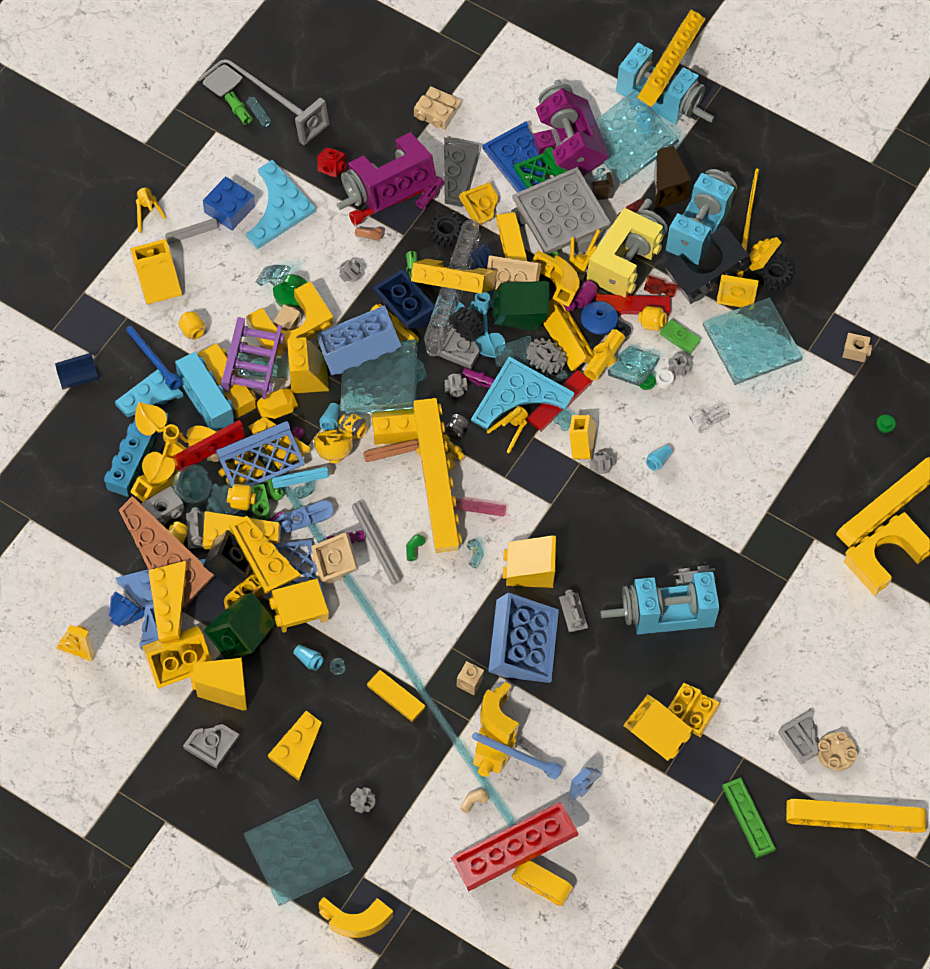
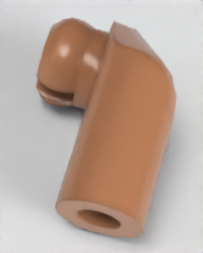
M357 227L355 229L356 237L376 241L382 238L383 231L381 228L376 227L374 230Z

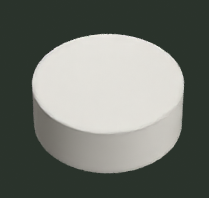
M661 369L656 373L657 386L669 388L673 385L674 374L671 371Z

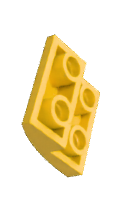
M683 683L668 710L693 729L691 733L701 737L720 707V703L702 695L701 690Z

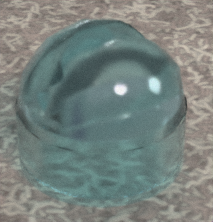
M340 657L333 658L330 662L331 673L335 675L343 674L346 670L345 661Z

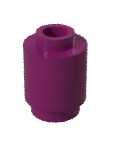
M591 281L582 283L573 298L575 305L579 308H584L590 304L597 295L598 287Z

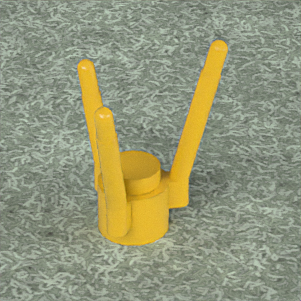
M142 188L137 192L138 199L136 204L139 233L142 232L141 205L148 207L149 211H153L152 204H154L162 218L166 219L156 197L152 195L149 188Z
M599 229L596 230L585 255L577 254L574 257V237H571L568 263L572 264L571 266L576 272H585L589 259L597 248L594 244L600 233Z
M517 406L506 417L488 429L487 433L489 434L500 425L505 426L509 422L514 426L520 425L507 449V453H510L523 427L527 424L525 419L528 417V413L524 408Z

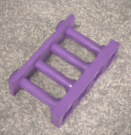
M237 317L221 382L223 391L229 392L230 386H234V384L263 390L262 399L266 400L267 394L272 392L273 382L270 381L279 344L284 342L285 333H282V325H278L277 333L248 328V326H245V318ZM247 335L274 341L273 349L246 345L244 342H241L242 337ZM247 352L271 357L269 366L241 361L240 358H237L238 353ZM242 368L267 373L265 382L236 377L233 374L234 369Z

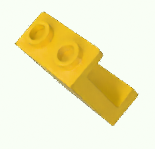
M318 579L272 590V598H269L271 609L276 611V625L281 627L282 632H287V627L317 619L320 620V623L328 621L329 612Z

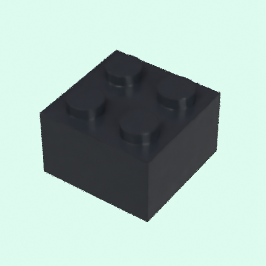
M226 530L213 541L203 564V567L231 589H234L246 580L251 570V566L236 538L229 530Z

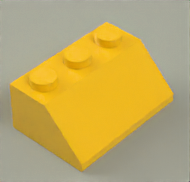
M413 407L371 410L374 445L396 444L414 439L418 441Z
M198 626L182 631L178 639L163 643L157 640L142 646L157 689L189 678L190 670H194L193 663L211 661L203 633Z

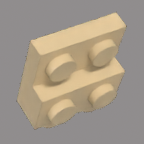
M430 87L425 96L422 95L414 107V116L421 121L432 124L436 128L446 130L462 105V100Z
M342 533L311 546L313 552L311 553V558L317 566L318 571H316V575L320 582L328 585L343 579L344 575L359 570L348 533Z

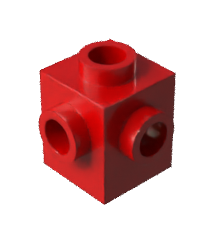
M327 147L317 156L319 172L337 177L346 169L345 153Z

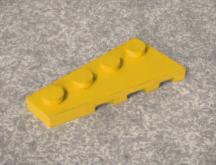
M205 511L204 549H210L213 541L226 530L232 533L229 524L243 517ZM249 518L270 543L280 544L281 526L278 522Z
M248 516L229 524L265 594L301 576L289 564L290 562L278 552L276 547L267 540Z
M187 561L148 570L158 638L161 643L180 638L183 616L182 605H184L185 598L184 587H186L187 580L185 577L186 570H188Z

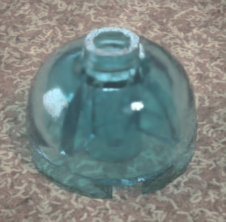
M195 464L181 468L173 477V492L185 503L193 504L205 500L209 496L212 486L211 480L207 476L208 472L203 467Z

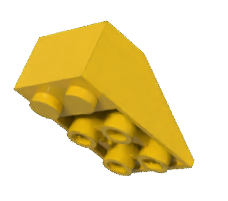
M166 239L130 248L132 262L146 305L182 296Z

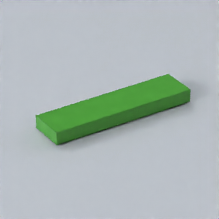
M738 778L723 784L722 788L755 857L759 858L774 852L776 848L742 779Z

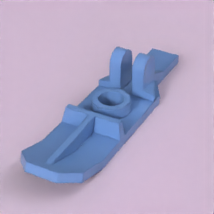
M322 500L313 505L283 513L273 522L280 524V532L289 533L331 518L334 510L330 502ZM298 517L300 521H294L293 518Z

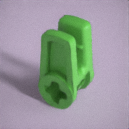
M253 485V493H256L255 504L252 505L253 519L268 520L271 516L265 485Z

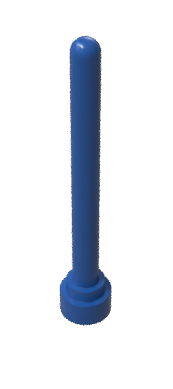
M128 326L126 329L127 333L165 377V384L170 390L178 389L182 384L181 378L177 374L171 373L132 326Z

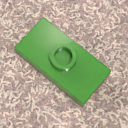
M672 319L660 331L661 336L689 355L701 342L699 337Z

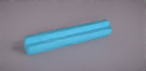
M321 467L273 477L272 483L276 489L328 478L329 473L327 467Z

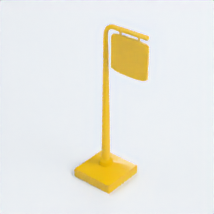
M756 169L742 240V247L746 251L759 169ZM744 271L737 273L736 277L722 275L716 303L753 309L758 280L743 278Z

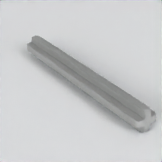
M354 503L352 510L391 584L399 583L401 577L362 503Z

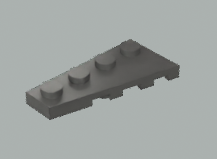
M444 137L445 204L463 206L459 195L468 189L479 144Z

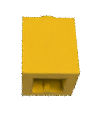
M572 415L569 435L573 459H592L596 424L590 415Z

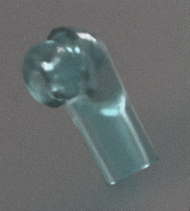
M546 370L544 373H540L558 384L568 378L565 370L560 371L556 375L549 374Z
M315 481L306 482L303 487H296L294 489L296 498L304 499L314 492Z
M469 540L467 548L473 553L469 565L473 568H478L484 556V551L478 540Z

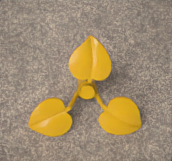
M139 402L135 411L137 429L146 436H151L156 431L158 433L163 432V439L166 442L162 455L158 452H152L143 459L142 469L147 481L150 484H158L172 476L175 470V462L172 458L166 457L169 444H174L178 441V438H181L185 443H189L188 447L216 433V431L204 426H193L187 430L188 439H186L182 433H179L177 426L172 424L165 426L167 416L160 407Z

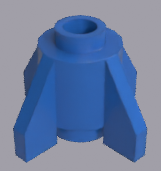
M115 591L110 598V621L116 626H126L144 616V610L126 596H122Z

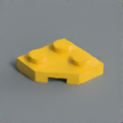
M490 182L462 192L459 195L461 202L476 227L493 219L498 195Z

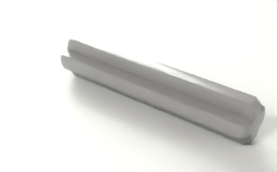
M215 218L166 233L165 239L168 244L217 229L218 223Z

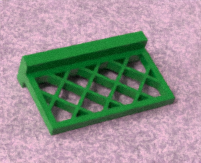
M552 147L545 149V152L513 166V169L526 188L532 187L530 180L541 183L547 180L544 179L545 174L555 177L568 171L557 166L552 153L554 150ZM543 160L546 167L536 166L535 163ZM526 167L532 170L530 174L522 172L520 168ZM533 170L543 172V177L540 178L532 175Z

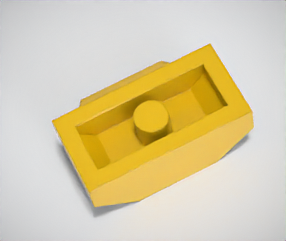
M280 389L267 394L266 400L260 398L256 402V407L262 418L276 419L293 412L294 409L298 408V404L291 389Z

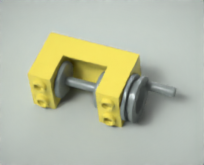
M650 199L644 201L637 213L626 208L621 211L589 259L587 281H591L595 285L625 298L629 293L632 294L636 288L634 282L638 274L636 273L637 265L631 263V259L635 254L652 260L655 254H659L662 248L660 243L668 231L665 221L659 215L648 210L652 204Z

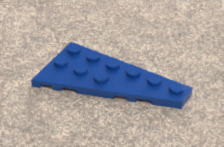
M527 121L482 145L484 152L517 193L527 188L513 169V166L538 155ZM541 160L535 163L536 166L543 167ZM526 167L520 168L522 172L530 174L532 170ZM533 170L532 175L542 178L544 174L543 172H539L536 170ZM530 180L532 186L540 183L534 180Z

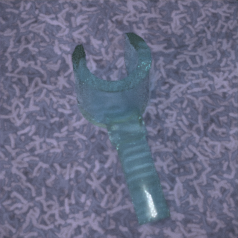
M598 168L596 175L586 180L587 184L599 178L606 180L607 173L601 176V173L606 169Z

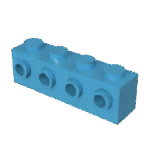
M135 420L133 424L130 423L128 426V435L126 439L121 441L120 451L118 455L114 456L112 468L110 471H107L104 478L107 490L129 497L130 491L140 474L143 459L149 454L158 435L157 431L151 436L142 434L137 429Z

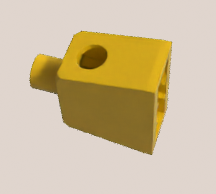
M480 727L479 733L488 737L482 727ZM514 739L509 747L515 749L517 740ZM477 742L473 764L479 767L478 773L481 776L488 777L491 771L500 773L511 756Z

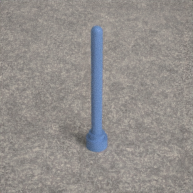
M477 732L472 735L473 740L544 770V773L549 778L556 780L560 775L562 765L556 762H543Z

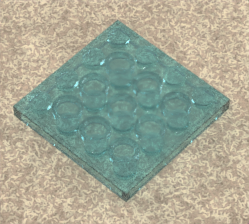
M636 90L596 119L610 156L603 163L622 185L656 160L658 150L663 147L674 146L679 142L676 135L656 112L637 98L639 93Z
M771 298L703 322V327L734 385L802 361L803 356Z
M400 341L402 347L396 351L387 352L380 355L377 359L365 361L358 367L346 369L342 373L341 414L413 408V402L416 401L417 341Z
M318 799L243 833L278 906L353 871V867Z

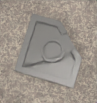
M452 327L438 350V356L472 369L480 355L478 346L475 341L469 342L464 337L462 338L461 334L457 333L456 329Z
M223 724L204 730L203 728L196 729L185 742L183 748L217 769L240 738V735Z

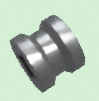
M453 414L451 422L447 424L445 429L452 436L460 438L464 434L463 430L468 427L469 422L463 416Z

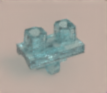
M217 484L211 486L213 492L211 493L212 497L207 500L209 502L206 507L208 512L233 515L240 511L239 509L231 508L230 503H227L228 484L220 487Z

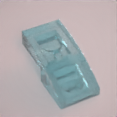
M287 265L264 267L255 282L260 286L268 282L273 286H277L284 281L291 267Z

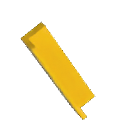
M552 299L549 302V314L543 321V324L554 343H557V347H562L561 352L566 353V363L570 370L575 371L583 362L590 363L594 353L569 311H566L562 303Z

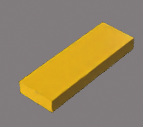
M381 670L367 683L368 688L411 722L425 709L423 703Z

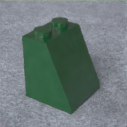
M549 282L500 283L498 288L494 289L492 300H495L492 309L494 324L537 331L549 314Z
M253 593L239 597L205 628L204 632L225 659H234L253 653L276 622Z

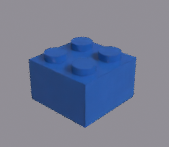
M226 176L202 200L204 213L215 218L216 221L231 231L255 207L254 194Z

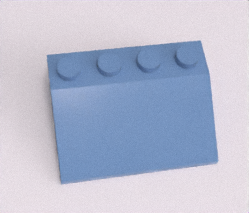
M385 305L316 333L331 375L341 374L348 368L358 367L365 361L377 359L382 354L394 352L402 347Z
M507 593L497 599L488 672L506 678L550 683L552 681L559 609L511 593Z

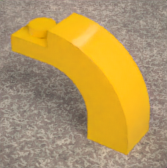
M537 250L532 262L541 263L540 273L550 278L556 285L557 289L552 299L569 307L579 288V277L576 271L561 257L556 255L555 258H552Z
M178 441L174 444H169L166 457L173 459L174 455L187 448ZM175 466L172 476L158 484H150L145 475L138 476L130 492L142 502H145L170 487L180 473Z
M504 682L500 688L496 687L493 692L489 689L486 691L480 710V723L489 738L509 746L516 738L519 723L507 717L500 709L508 700L512 686Z
M323 898L318 903L319 913L326 920L331 919L329 929L345 937L361 938L370 936L384 928L393 918V910L378 898L366 911L359 914L344 913L326 898Z

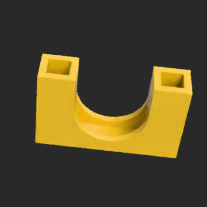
M424 259L413 263L411 281L482 294L495 288L497 271L484 268L474 270L453 269L444 267V261Z
M311 281L294 290V298L305 313V322L295 330H282V333H285L284 342L279 344L276 357L282 355L284 350L288 349L287 339L306 337L309 340L317 332L326 330L333 324V315ZM263 308L246 316V324L249 328L277 333V327L271 322ZM255 337L261 346H264L266 349H273L274 341Z
M905 512L900 516L895 515L892 517L889 524L886 526L881 525L875 530V534L871 537L866 536L861 540L860 545L857 547L852 546L845 553L844 563L874 596L889 586L892 579L891 575L880 565L875 557L874 550L878 546L886 543L896 544L902 547L917 564L930 556V539Z

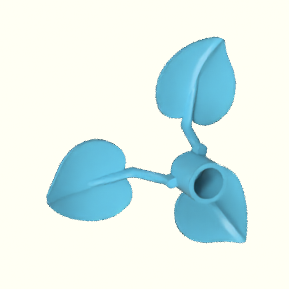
M493 291L482 294L477 293L475 301H471L468 310H472L474 307L478 313L483 314L485 335L479 336L475 343L480 354L493 358L500 357L505 351V340L499 333L488 334L487 311L493 308L495 300H492ZM454 300L436 304V317L443 324L453 326L450 323L451 316L459 308L464 307V305Z

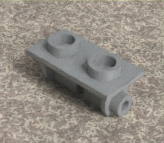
M197 507L192 508L190 513H186L188 549L204 548L205 512L199 511Z
M709 565L698 566V571H690V568L678 569L679 573L674 574V576L678 575L679 579H676V586H687L692 582L694 573L711 572L715 568L709 569Z
M567 590L565 592L566 595L560 596L559 600L568 631L574 632L587 629L588 626L578 593L573 592V590Z

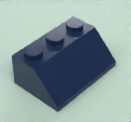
M403 269L373 287L374 292L405 328H422L436 319L435 305L415 282L411 281V278Z

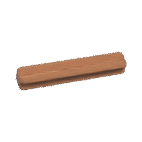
M414 439L364 451L365 462H371L416 451L419 443Z

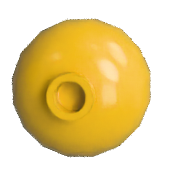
M327 430L318 433L317 437H314V444L321 458L329 460L330 463H339L341 459L346 458L350 454L353 439L351 432L343 430L342 434L337 433V430Z

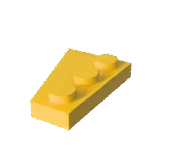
M263 417L248 426L252 435L276 426V424ZM288 436L280 438L277 445L288 449L290 445ZM293 436L302 457L311 452L310 447ZM268 444L263 445L262 448L265 453L271 456L274 447ZM276 448L273 457L283 461L287 452ZM289 453L285 462L291 464L298 460L296 455ZM271 460L276 468L280 470L282 464Z
M70 624L56 649L92 662L95 652L89 631L83 626L77 625L76 627Z
M305 711L268 754V758L300 781L312 747L321 729L322 722Z

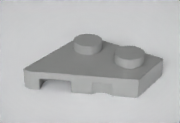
M811 712L778 731L780 737L801 765L818 755Z

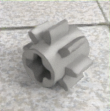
M350 260L344 261L339 266V277L344 282L347 280L354 282L361 275V265L356 260L353 262Z
M674 353V358H669L668 370L672 371L675 377L677 375L684 377L685 371L690 372L691 366L689 364L691 359H687L684 353L678 355Z
M451 374L448 376V380H445V392H450L451 396L459 397L464 394V391H467V379H462L461 374Z
M596 452L593 454L592 460H589L590 469H594L596 474H606L610 472L611 466H614L613 457H609L607 452Z
M365 787L363 789L356 788V791L353 792L350 805L356 807L355 811L363 813V811L370 812V809L374 807L375 794L370 793L371 789Z

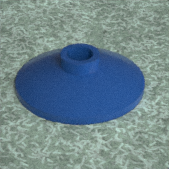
M596 301L584 307L581 313V322L584 328L591 333L606 334L616 327L618 314L610 304Z

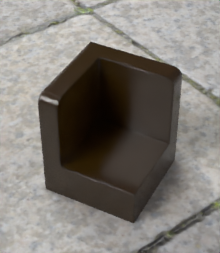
M607 172L606 180L592 182V191L597 200L611 199L613 197L614 185L611 172Z

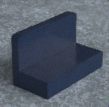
M91 353L55 363L62 390L99 380Z

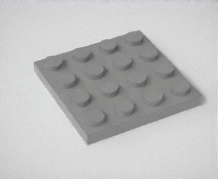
M578 167L512 195L514 203L545 254H550L570 245L571 237H574L575 243L595 234L597 229L603 231L611 227L608 217Z

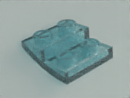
M629 346L618 354L619 361L608 369V376L639 386L654 370L660 360V356Z

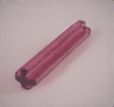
M455 498L456 507H453L456 510L496 516H505L506 513L505 505Z

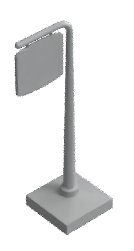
M230 60L219 61L198 78V81L206 78L203 81V85L221 97L237 86L243 79L241 75L227 65L219 67L223 63L230 64L298 115L295 118L299 142L303 145L307 144L329 125L326 102L322 98H319L303 111Z

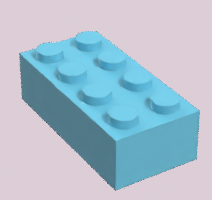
M193 352L175 361L177 375L182 380L181 385L208 428L220 431L234 423L233 404L229 399H225L222 387L216 385V379L212 371H207L203 357H198L197 353Z

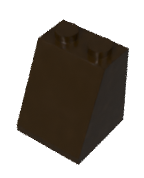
M674 146L663 147L657 151L654 168V210L688 200L691 178Z

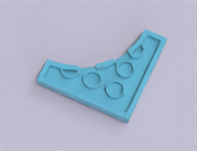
M273 160L258 168V174L262 177L268 190V204L258 224L246 233V237L257 250L316 212L313 204Z
M508 357L471 418V422L488 430L492 423L503 413L514 407L530 403L549 404L565 410L573 398L574 392L517 360Z

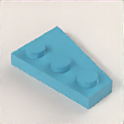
M156 370L117 399L115 405L127 417L135 415L139 402L149 405H163L168 400L183 397V393L179 389L170 390L165 384V377L159 370Z

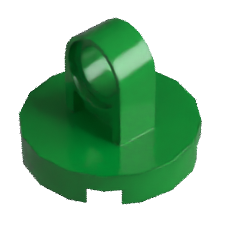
M294 274L280 277L273 287V296L276 303L281 307L283 305L288 307L300 306L294 298V290L306 284L307 281L301 276Z

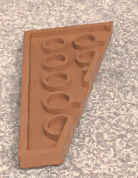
M132 496L119 509V512L128 530L131 532L148 569L152 570L183 561L188 563L185 577L187 579L186 587H184L185 598L184 605H182L183 610L215 575L203 567V563Z

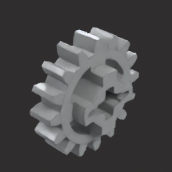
M543 338L540 341L535 339L534 342H530L526 354H528L526 358L531 360L530 365L535 364V369L540 368L543 373L545 370L549 374H552L553 371L558 373L559 370H562L567 360L565 358L566 353L561 352L563 348L557 347V343H552L550 339L548 341H545Z

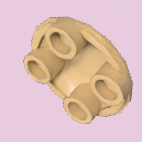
M845 732L830 733L824 736L818 744V758L826 768L842 771L853 765L857 758V748L853 740Z

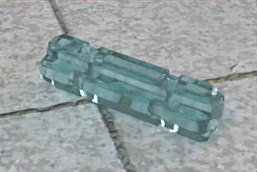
M249 97L246 104L260 124L268 126L271 119L257 99Z

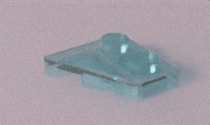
M531 336L497 346L495 349L496 366L503 367L508 357H511L533 369V365H530L531 360L526 358L528 355L526 351L531 342Z

